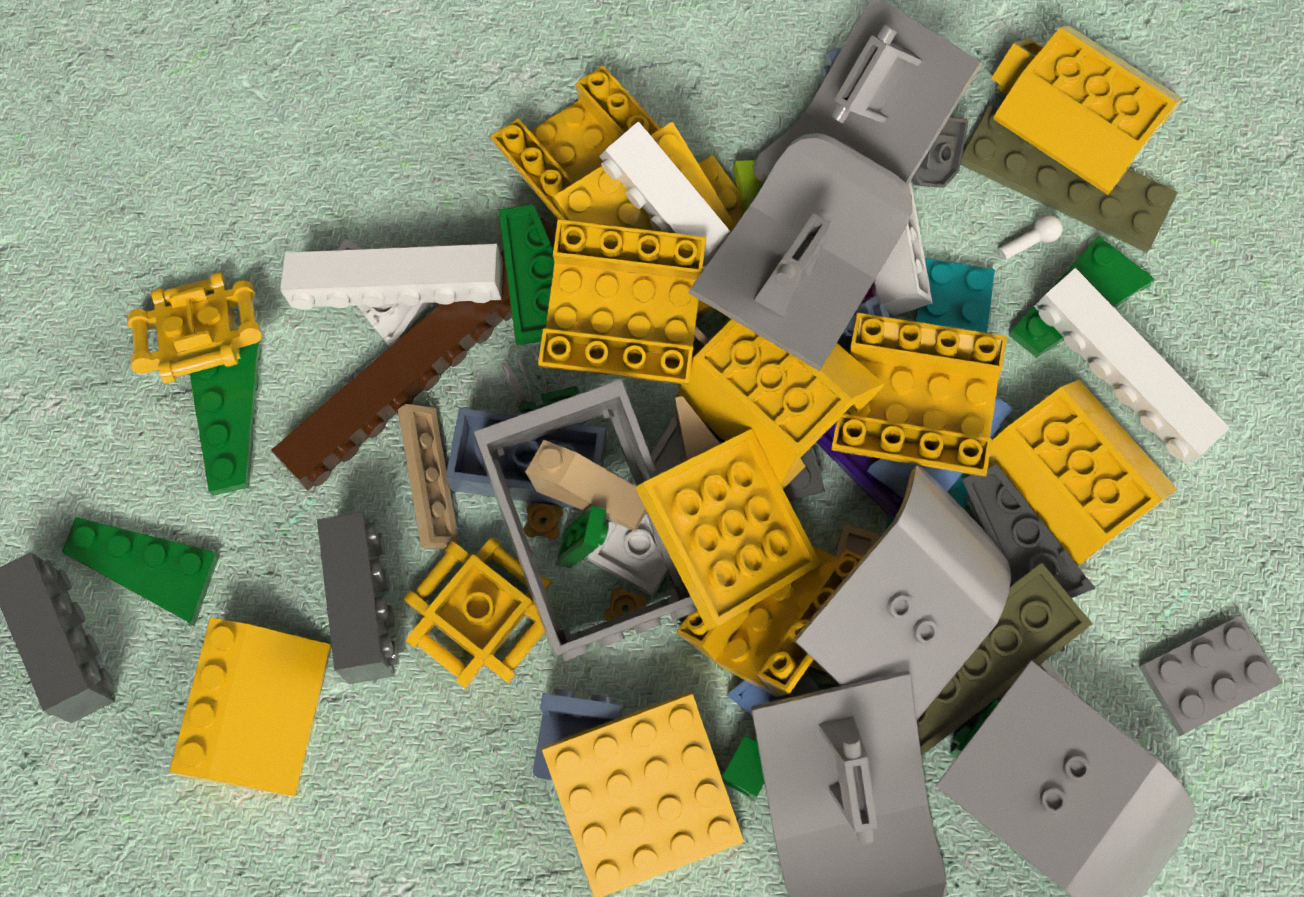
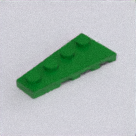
M534 204L498 209L516 345L541 342L543 328L546 329L555 264L553 249Z
M1099 236L1050 290L1076 268L1113 307H1117L1138 291L1149 287L1155 279ZM1035 307L1025 315L1009 334L1013 340L1036 358L1064 341V337L1054 327L1047 325L1041 319L1039 311Z
M258 343L239 348L241 359H238L237 365L226 367L223 364L190 374L208 490L212 496L249 488L253 447L251 441L252 425L255 424L256 414L254 409L255 391L258 390L259 380L257 369L258 360L261 358V347Z
M77 517L74 519L62 550L64 554L193 626L196 624L219 559V555L213 551Z

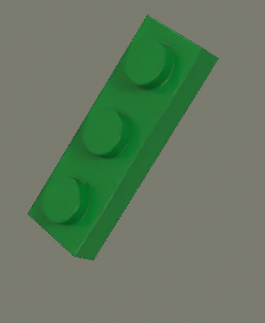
M590 506L564 529L556 565L571 568L588 554L593 553L599 545L604 544L609 529V523L604 522L606 509Z

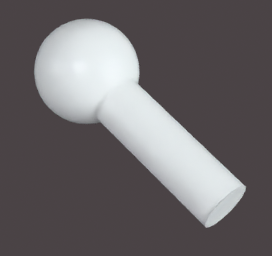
M1042 216L1036 221L1033 230L999 248L1002 258L1007 260L1040 241L1043 243L1056 241L1062 234V224L1055 216Z

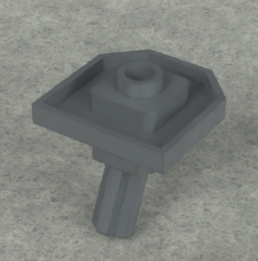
M949 117L912 177L911 181L914 185L945 188L957 175L962 160L968 119Z

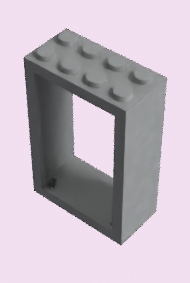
M622 380L474 431L478 452L554 658L562 655L564 662L588 653L586 645L598 641L600 648L625 639L623 631L635 628L636 634L662 625L659 618L670 614L672 621L698 611L646 511L647 518L674 586L669 589L671 597L573 634L570 633L568 627L560 630L498 458L505 455L503 450L603 415L604 419L610 418L635 486L657 476L658 474Z

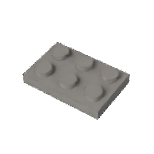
M1241 615L1139 667L1179 736L1283 683Z

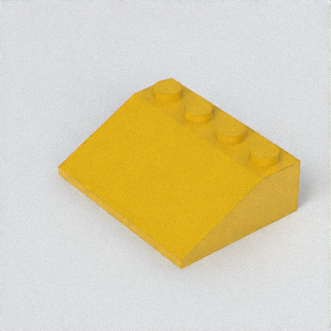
M210 617L169 772L188 779L296 797L331 653V644L251 624Z

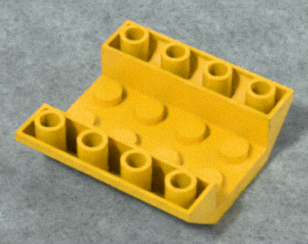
M1064 26L1056 31L1024 69L993 119L1109 195L1127 172L1138 153L1160 125L1165 124L1180 105L1183 98L1071 26Z
M604 66L599 67L575 82L579 99L577 102L529 131L518 118L490 136L495 146L559 220L565 219L552 200V197L601 167L603 160L599 156L638 121L649 135L661 129Z
M558 219L553 250L555 264L546 329L543 328L538 367L689 385L699 300L689 294V290L702 273L706 237Z
M857 313L850 355L883 382L885 386L859 413L850 407L837 420L832 450L986 477L992 442L990 434L996 393L1003 367L1007 336Z
M731 319L693 357L689 385L681 384L677 397L683 396L699 418L724 442L752 429L782 489H784L805 468L801 457L850 407L859 413L885 385L838 343H836L822 368L818 371Z
M1080 379L1061 386L1007 426L991 442L988 468L996 464L999 466L1078 567L1139 518L1152 511L1178 490Z
M812 546L821 565L716 628L707 630L699 612L696 611L686 617L676 632L713 662L730 673L775 697L790 694L813 661V658L793 639L863 556L846 549L839 558Z

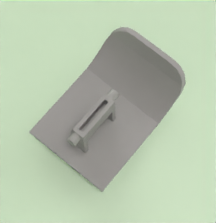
M870 0L808 109L783 136L758 155L752 167L754 175L764 184L780 156L794 140L805 134L821 133L833 137L888 169L908 185L983 63L884 0Z
M821 133L805 134L794 140L780 156L755 199L690 288L689 294L820 371L906 229L912 214V196L908 186L893 172L833 137Z
M916 466L910 473L905 497L893 523L793 640L841 686L909 671L916 720H918L997 625L1010 590L1011 572L1008 561L991 537L924 468Z
M1033 661L1027 664L935 785L947 797L1061 888L1069 897H1144L1184 840L1195 816L1193 800L1180 782L1157 758Z
M909 671L751 706L773 835L788 897H946L947 883L944 865L927 802Z

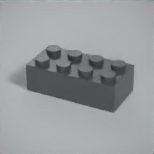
M364 512L317 519L334 671L348 684L394 677L393 665L399 664V654L396 642H391L389 628L394 627V616L391 605H387L384 597V591H389L390 585L386 568L382 569L379 557L380 555H385L382 533L377 532L375 522L370 523Z
M30 552L0 567V608L43 712L74 723L115 702L110 691L114 688V683L105 668L101 669L96 659V656L100 655L99 648L94 638L90 634L86 635L82 623L86 622V618L79 604L72 602L68 591L72 589V585L68 576L62 569H55L49 560L43 561Z

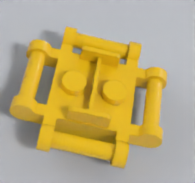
M220 271L210 274L211 278L167 290H164L163 287L151 290L155 310L134 309L127 315L128 327L132 330L134 353L130 358L132 370L139 374L159 370L163 383L168 384L176 382L177 377L223 364L226 367L237 365L238 359H241L239 348L255 344L262 337L260 325L256 323L252 301L255 298L254 285L249 281L242 280L236 282L233 288L228 290L224 275ZM239 305L241 325L236 329L235 315L232 307ZM156 328L159 351L150 353L147 330Z
M491 537L476 555H470L458 544L451 541L444 549L446 554L414 592L409 591L402 599L423 616V619L407 637L406 642L414 649L418 647L457 677L456 682L464 689L471 685L484 666L505 683L509 684L515 676L514 670L545 633L530 591L524 595L486 565L489 560L493 559L528 587L519 561L501 548L502 543L495 537ZM457 563L462 564L461 569L430 605L426 603L427 598ZM542 575L541 578L547 591L552 582ZM528 616L534 623L505 659L500 662L493 655L522 619ZM434 626L474 657L467 666L428 635Z

